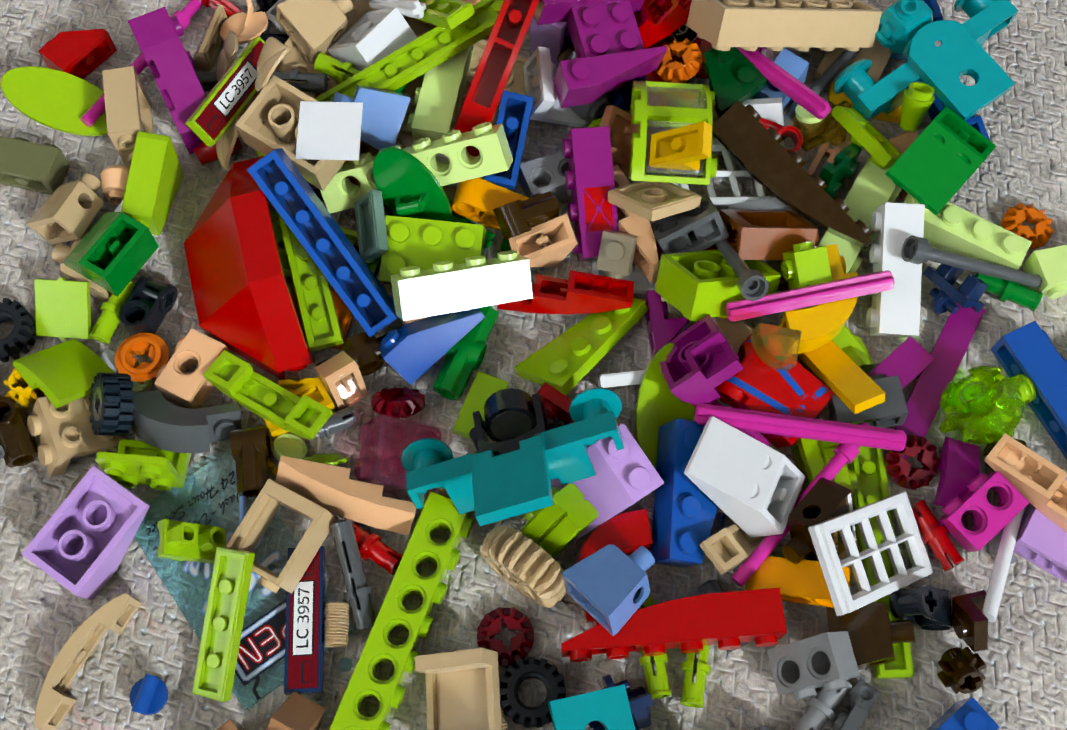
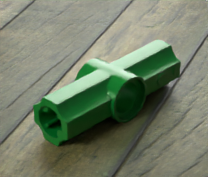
M491 306L479 308L485 318L445 354L446 360L433 385V391L440 394L441 397L451 401H460L473 371H477L486 353L487 341L499 317V312Z

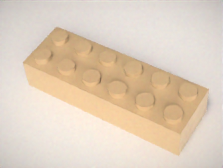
M692 0L687 27L695 31L698 38L709 41L712 44V48L720 51H730L731 47H739L747 51H757L758 47H766L773 51H783L784 47H791L798 51H809L810 47H817L824 51H834L835 48L859 51V48H873L876 38L875 33L878 31L883 11L863 0Z

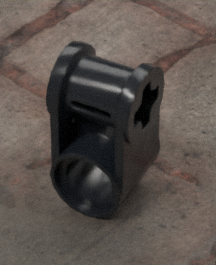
M143 275L138 279L132 293L119 311V318L130 336L138 333L156 334L158 327L176 302L178 290L175 286L171 284L165 286L154 282L153 278L148 275ZM143 318L142 321L134 323L136 320Z
M923 585L918 590L909 591L901 588L890 594V609L898 621L912 619L913 625L930 631H944L953 628L951 593L949 590L938 589L931 585Z

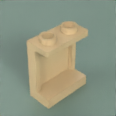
M475 648L415 656V672L426 674L427 730H501L498 652L485 648Z

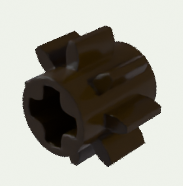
M959 647L951 648L944 652L940 661H938L942 671L937 673V676L945 688L951 687L955 694L959 692L964 694L975 692L982 686L986 678L981 670L987 667L979 654H973L969 647L964 649Z

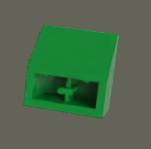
M123 212L105 213L63 263L118 297L157 250L159 245L147 226Z

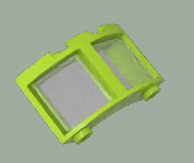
M633 80L630 109L631 124L638 125V133H632L629 172V179L631 181L710 185V178H715L717 171V158H712V138L711 157L700 160L699 170L653 168L649 166L651 134L702 121L711 124L713 127L712 110L715 102V91H710L707 84Z

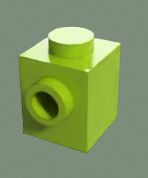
M813 241L793 244V251L783 252L784 261L781 262V272L784 279L788 282L789 290L832 281L826 246H814Z

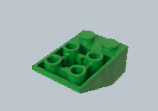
M946 106L890 167L885 175L893 180L895 185L914 197L919 204L925 205L926 209L937 215L985 161L996 145Z

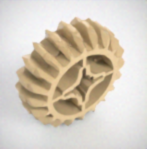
M506 525L496 526L483 539L484 542L479 549L485 563L500 578L527 599L542 607L553 608L557 601L560 602L566 594L567 590L562 576V572L565 570L560 567V563L556 562L550 554L534 543L532 539L527 538L521 532H517L513 527Z

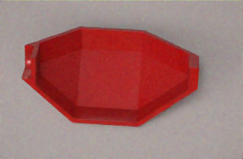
M260 156L233 163L183 244L199 326L208 337L225 344L231 351L278 379L285 380L284 371H300L305 369L307 365L316 362L314 355L305 342L283 274L266 195L247 171L249 167L264 157Z

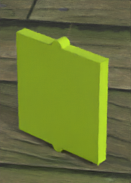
M66 277L34 279L36 336L58 337L61 341H65L68 338L91 339L89 336L91 332L90 281L67 280Z

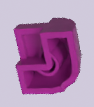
M710 314L673 339L671 343L674 347L667 355L666 360L660 362L662 374L670 391L683 402L691 404L709 403L720 398L721 396L716 387L744 369L738 360L737 353Z

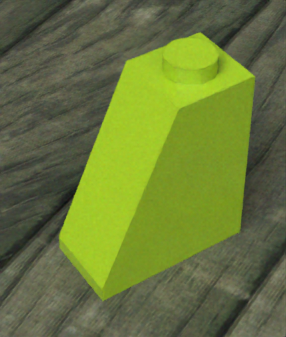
M138 132L121 212L147 226L153 235L159 236L184 178V173L170 136Z

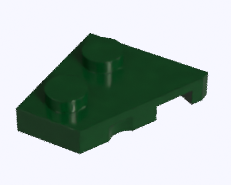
M731 47L730 51H720L712 48L704 53L702 62L705 73L709 76L708 84L710 91H715L716 113L719 118L738 100L743 103L766 87L768 80L737 47Z
M853 142L835 156L833 164L826 163L819 175L827 185L824 190L832 198L842 186L840 181L844 177L850 179L860 166L857 159L862 148Z

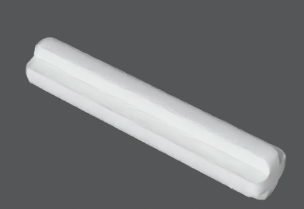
M371 0L369 2V6L373 9L382 10L397 7L402 16L417 19L423 18L424 10L427 9L425 3L419 2V0Z

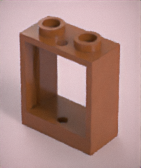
M720 209L719 214L730 236L726 239L742 260H784L783 252L793 251V244L813 241L814 246H818V229L792 210Z

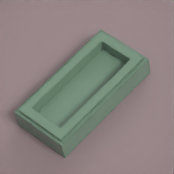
M371 189L354 203L359 252L366 263H372L389 251L382 191Z

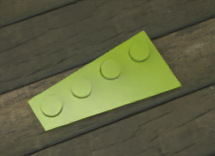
M633 297L631 308L589 314L516 365L515 370L518 376L541 386L547 383L566 396L648 311L645 301Z

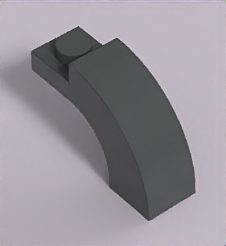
M161 390L135 393L133 398L135 409H132L134 418L131 421V430L145 443L162 450L178 453L210 452V443L229 440L232 429L242 428L241 410L238 402L198 409L182 408L166 401L162 396Z

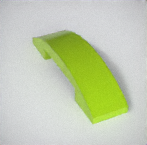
M223 350L203 374L207 381L246 409L268 422L306 439L313 440L333 414L331 409L310 397L303 395L301 398L256 373L251 364L226 350Z

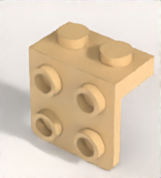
M90 395L58 408L54 407L47 396L37 398L31 416L27 418L29 433L31 436H36L39 444V461L43 466H47L50 477L64 475L71 458L118 449L120 439H126L125 436L94 434V431L91 429L92 423H90Z

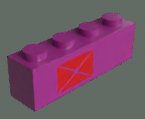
M609 126L571 129L566 135V139L562 140L563 157L568 158L569 171L565 172L566 189L571 190L572 202L568 203V216L570 222H574L575 236L578 242L572 249V253H577L578 261L598 260L603 231L610 229L619 232L617 206L608 202V191L615 189Z

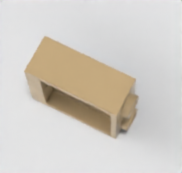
M134 66L102 71L107 134L124 164L129 168L138 132L155 134L152 102Z
M268 478L226 547L252 552L281 505L312 521L280 575L275 574L256 562L253 563L252 572L261 576L258 581L260 585L276 594L280 588L292 594L331 530L330 525L335 524L337 518L325 508Z

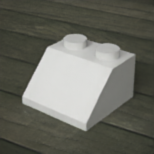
M397 7L365 13L327 50L343 63L348 61L354 64L356 69L362 71L418 37Z

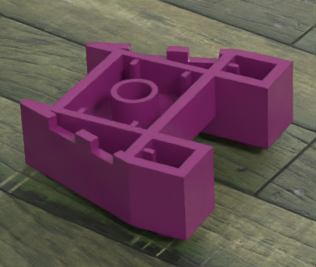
M539 0L534 13L537 25L567 22L577 59L560 61L553 79L561 108L591 104L600 99L605 93L611 90L614 92L636 77L641 78L658 68L667 51V47L644 48L634 12L640 11L644 0Z
M166 7L128 20V23L189 155L194 153L193 149L198 147L203 141L185 122L206 98V95L194 71L196 69L194 60L190 52L185 51L179 38L185 35L177 16L170 18Z

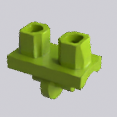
M169 519L158 521L157 528L160 532V544L157 550V557L169 558L173 561L186 560L214 564L216 548L226 547L225 528Z

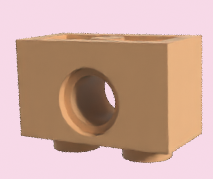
M191 328L186 337H182L178 341L175 353L169 362L159 369L154 383L158 390H161L163 396L189 409L200 408L214 388V385L207 381L203 374L223 350L229 352L225 344ZM198 365L193 372L185 373L188 367Z

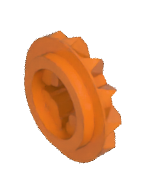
M674 38L673 43L669 45L663 44V46L667 47V51L655 70L662 80L680 83L696 75L703 61L702 53L697 43L693 44L687 38L684 41H678ZM672 56L682 57L684 65L681 62L673 61Z
M1020 202L1012 208L1009 207L1001 221L1002 228L1032 241L1029 249H1036L1045 245L1054 232L1051 228L1053 219L1047 218L1045 216V209L1038 210L1034 207L1033 203L1023 205ZM1025 219L1028 223L1036 224L1032 230L1029 226L1021 225Z
M138 333L126 338L119 345L115 354V366L119 373L130 375L131 381L144 384L145 381L156 380L159 369L164 364H167L171 357L168 346L162 338L152 333ZM148 353L149 358L153 362H143L139 366V362L133 354L145 356Z

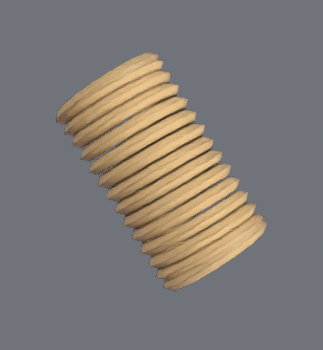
M347 602L326 603V622L324 626L326 635L324 636V645L333 648L346 647L349 645V604Z

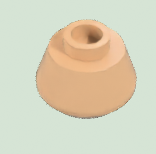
M112 165L101 171L102 193L108 202L118 206L124 199L129 167Z

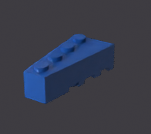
M677 418L659 427L656 471L664 481V484L655 489L653 545L651 554L655 559V564L680 568L702 564L705 553L699 545L710 537L718 506L684 474L685 468L705 425L696 424L694 421Z

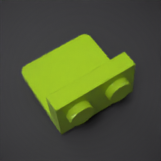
M120 439L117 453L97 452L95 461L102 467L105 473L124 488H135L139 484L149 485L151 488L159 491H170L171 487L184 488L191 453L171 452L153 447L144 441Z

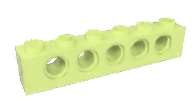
M484 122L472 128L473 131L461 133L460 130H453L443 134L441 139L431 141L429 137L414 141L411 144L412 146L402 149L400 145L391 146L404 150L416 157L432 172L441 186L508 171L513 162L502 123L492 126L491 122ZM466 146L476 147L480 152V156L470 155ZM369 152L359 155V161L353 160L344 163L323 191L320 189L329 213L355 208L354 203L371 189L378 190L373 176V163L376 155L371 156ZM436 154H444L448 157L450 163H441L437 159ZM349 176L357 178L360 186L353 184Z

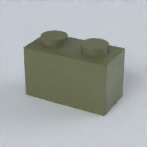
M0 136V184L52 195L62 185L70 164L60 148L50 143H44L43 145L32 143L21 137L13 139Z

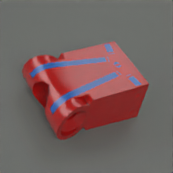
M757 325L739 348L738 360L744 369L716 387L721 396L717 400L731 405L732 408L815 419L835 394L788 353L782 352L775 337L761 325ZM760 433L777 449L792 446L798 439L797 437Z

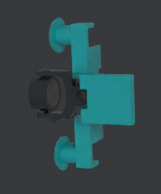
M587 388L578 393L570 404V417L574 423L548 430L547 411L539 393L533 394L531 397L520 389H502L493 393L486 400L483 407L485 421L479 411L473 412L475 427L470 430L469 436L477 452L454 458L451 448L443 441L434 438H423L410 443L403 450L401 462L402 466L408 471L406 472V491L417 509L424 507L423 494L427 493V490L437 487L440 489L445 488L459 514L475 511V517L479 525L483 526L554 505L550 482L552 479L559 478L561 485L596 476L587 446L597 443V440L611 437L617 451L624 449L621 431L616 420L622 410V401L614 391L608 388ZM488 436L495 442H488Z

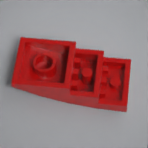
M644 0L640 11L634 12L645 49L666 38L687 23L692 0Z

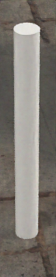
M1024 508L1003 529L982 613L988 618V622H995Z

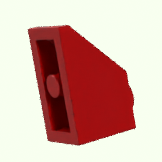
M105 29L60 32L38 52L48 68L85 79L113 55L117 49L108 31Z

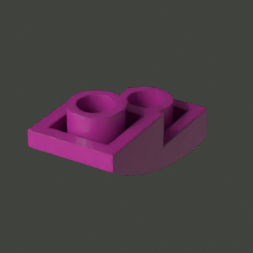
M910 336L868 376L886 374L890 377L898 375L903 390L934 358Z
M945 437L939 458L941 462L938 463L937 468L942 473L933 504L944 507L954 497L958 496L961 499L970 491L967 484L979 474L980 446Z

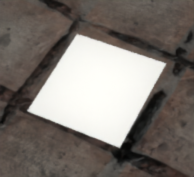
M300 101L295 159L359 161L363 103Z

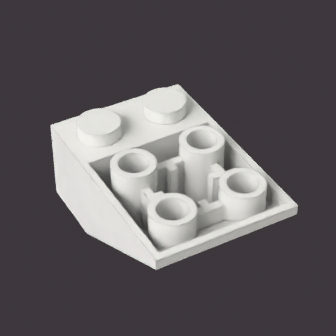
M714 416L709 417L684 471V474L750 538L783 534L789 514L794 507L805 479V475L784 454Z

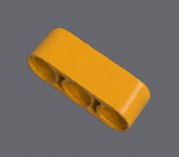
M481 178L458 182L451 208L462 217L501 231L493 209L519 199L524 201L529 198Z
M768 556L745 583L744 591L780 588L783 602L834 608L819 561L802 560L798 564H794L787 558ZM844 567L842 569L850 588L852 569Z

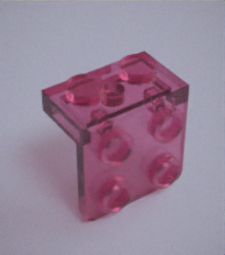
M383 414L363 424L358 436V443L361 445L360 458L357 460L354 469L357 481L406 490V472L408 471L402 466L401 462L403 450L417 439L434 438L441 441L440 430ZM436 488L427 490L425 494L429 495L430 491L435 492Z

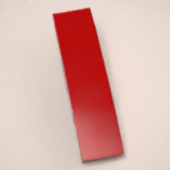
M570 270L568 280L536 274L535 284H532V299L498 304L497 309L525 313L565 315L600 313L631 308L634 281Z

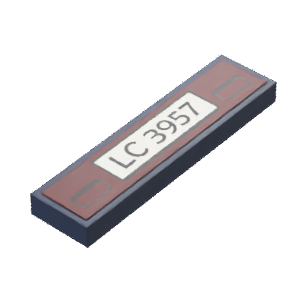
M324 546L319 548L293 593L287 592L285 695H291L293 692L298 694L323 693ZM288 548V560L295 548Z

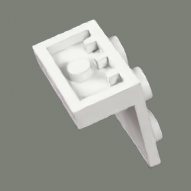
M538 46L523 66L526 96L534 97L530 120L583 127L585 120L581 119L570 107H560L553 82L557 69L554 68V64L551 62L550 48Z

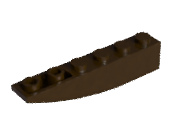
M738 100L713 123L712 135L759 184L779 201L835 236L864 249L871 245L872 239L869 237L872 234L871 230L860 219L856 222L853 221L847 214L850 209L838 196L832 199L824 190L827 185L815 172L810 175L802 167L805 164L804 160L793 149L788 152L780 144L783 139L772 127L766 129L759 122L762 117L753 106L748 104L745 107Z

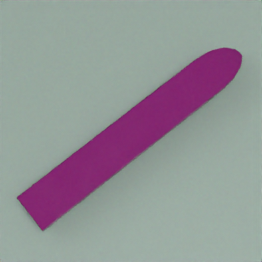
M955 302L959 306V310L955 314H949L930 353L934 360L921 372L906 402L908 416L903 425L894 427L895 430H903L906 435L926 437L986 309L982 308L978 313L971 307L965 309ZM903 456V458L906 459V460H908V459L910 458V456H909V457Z

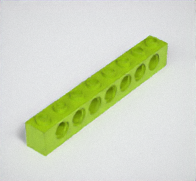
M430 491L329 730H390L391 724L387 720L392 708L398 709L403 700L406 688L401 685L407 672L412 674L415 670V656H420V652L416 651L421 637L426 639L430 633L434 618L430 617L434 604L440 605L443 601L448 584L443 582L448 570H455L461 555V551L457 550L462 537L468 538L474 523V519L470 518L471 513L468 512L460 515L450 498ZM438 530H446L450 533L449 539L444 543H435L431 540V537ZM432 562L437 566L434 574L428 577L418 574V568L421 564ZM410 595H419L423 598V603L417 610L411 611L404 608V602ZM404 628L409 631V637L404 644L393 645L390 643V635L394 630ZM385 662L392 663L395 668L392 677L385 681L376 679L375 672L377 667ZM370 697L377 698L380 703L378 712L371 717L362 716L361 705L364 700Z

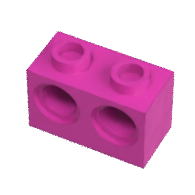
M999 471L987 475L981 472L967 484L970 491L961 499L958 496L954 497L942 508L945 514L938 522L948 529V533L967 552L980 551L1030 503ZM989 488L998 494L999 502L996 507L992 506L987 500L986 494ZM964 512L969 513L974 519V527L971 531L965 529L962 525L961 517Z

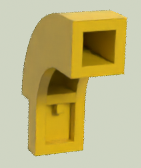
M837 244L825 245L827 247L832 281L858 276V272L846 273V262L844 257L839 255ZM858 297L819 304L807 309L785 311L779 324L784 351L789 355L802 354L829 343L844 327L854 310Z

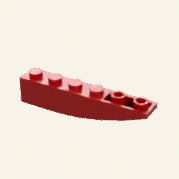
M539 0L503 1L453 130H460L461 133L473 131L472 128L478 124L492 121ZM466 146L470 155L478 156L479 150L476 147Z
M780 588L708 593L669 600L638 609L614 636L599 624L561 643L562 658L570 657V662H586L592 660V655L607 654V659H623L629 657V652L644 651V656H659L666 654V649L681 648V653H696L703 651V646L718 645L719 650H732L740 648V643L755 642L756 647L774 646L778 644L777 640L787 633Z

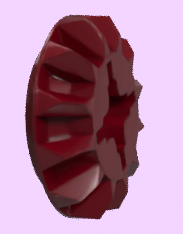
M395 386L391 389L383 388L380 392L373 394L371 408L374 412L384 417L407 418L425 408V395L419 393L417 389H408L406 386L403 388Z
M906 435L907 440L904 450H888L885 466L890 479L902 488L917 490V488L929 486L932 478L938 475L937 468L941 460L936 452L937 447L931 444L927 438L918 435ZM918 454L917 460L923 468H912L910 472L911 465L903 456L916 457Z
M498 607L485 614L478 626V647L498 652V665L500 666L514 665L517 660L525 659L533 647L534 628L527 615L514 607ZM503 621L509 631H521V633L511 637L509 651H507V647L502 640H490V638L500 634L501 622Z

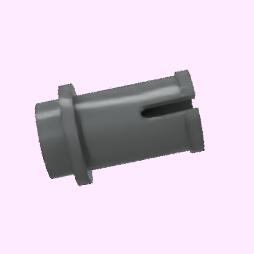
M350 405L347 408L333 412L318 432L319 438L327 437V439H330L331 434L358 426L359 422L357 416L354 415L355 410L353 406Z

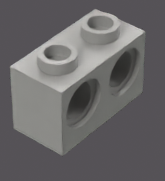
M562 150L520 164L519 183L526 197L530 198L550 191L554 197H557L558 202L569 198L572 199L571 190H567L565 184V172L569 171L568 158L563 157ZM537 184H544V185H546V186H545V187H538V186H536V185H537Z
M848 631L826 632L767 650L778 695L793 694L795 700L816 696L815 688L823 686L825 692L848 687L846 680L860 676ZM828 657H829L830 662H831V667H830V668H829V665H828Z

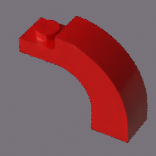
M647 509L622 513L601 524L585 541L576 563L609 544L615 545L626 555H630L640 546H644L650 551L653 545V538ZM583 608L586 623L592 622L593 627L599 625Z

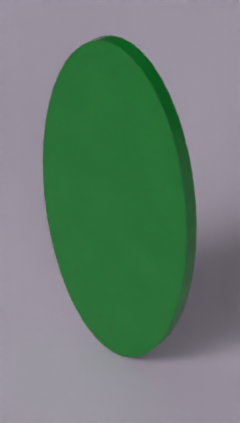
M386 147L377 153L373 163L375 184L377 189L382 191L383 201L394 216L453 222L451 206L445 191L436 177L421 161L410 153L395 147Z

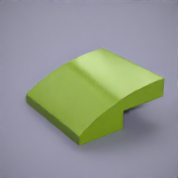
M75 339L19 358L13 362V366L30 388L34 390L40 387L55 408L92 394L91 386L97 373H114L95 352Z

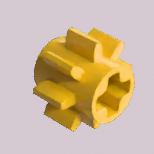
M15 368L12 369L8 380L3 382L11 389L5 396L14 402L18 401L24 409H27L29 404H35L37 398L45 397L40 387L32 390Z

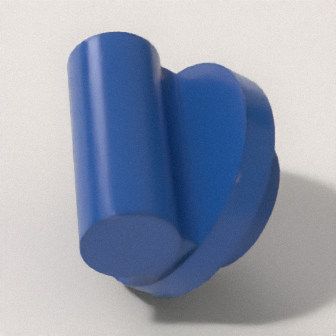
M145 674L144 678L137 681L131 689V711L143 715H153L162 710L167 703L169 695L166 684L159 677Z

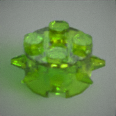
M979 366L967 370L970 375L962 378L957 384L954 380L949 382L942 392L940 407L944 409L946 416L939 427L942 433L957 430L962 436V442L986 444L995 441L998 443L1005 433L1013 437L1014 429L1023 418L1026 408L1025 401H1022V398L1017 393L1025 381L1021 375L1006 378L1000 373V368Z

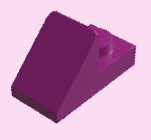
M647 290L645 303L648 311L645 313L652 360L659 349L670 343L687 329L690 320L686 318L668 319L667 302L662 301L661 295L655 290Z

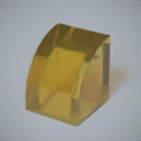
M759 323L752 329L751 340L753 348L764 363L783 371H788L796 366L801 331Z

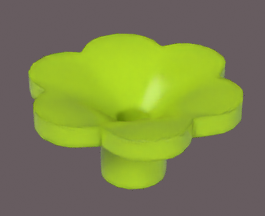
M318 453L304 457L303 460L337 466L341 463H346L347 456H342L341 453Z

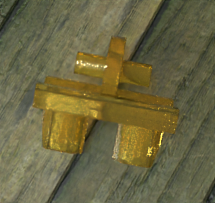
M828 100L831 111L822 121L807 124L800 122L796 118L795 127L800 130L803 136L801 148L808 152L822 143L830 142L834 146L843 144L846 141L845 132L847 130L832 116V109L835 106L851 108L849 102L844 100L836 105Z

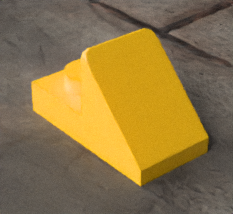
M702 121L651 134L649 166L664 169L699 170L700 160L711 157L712 125Z

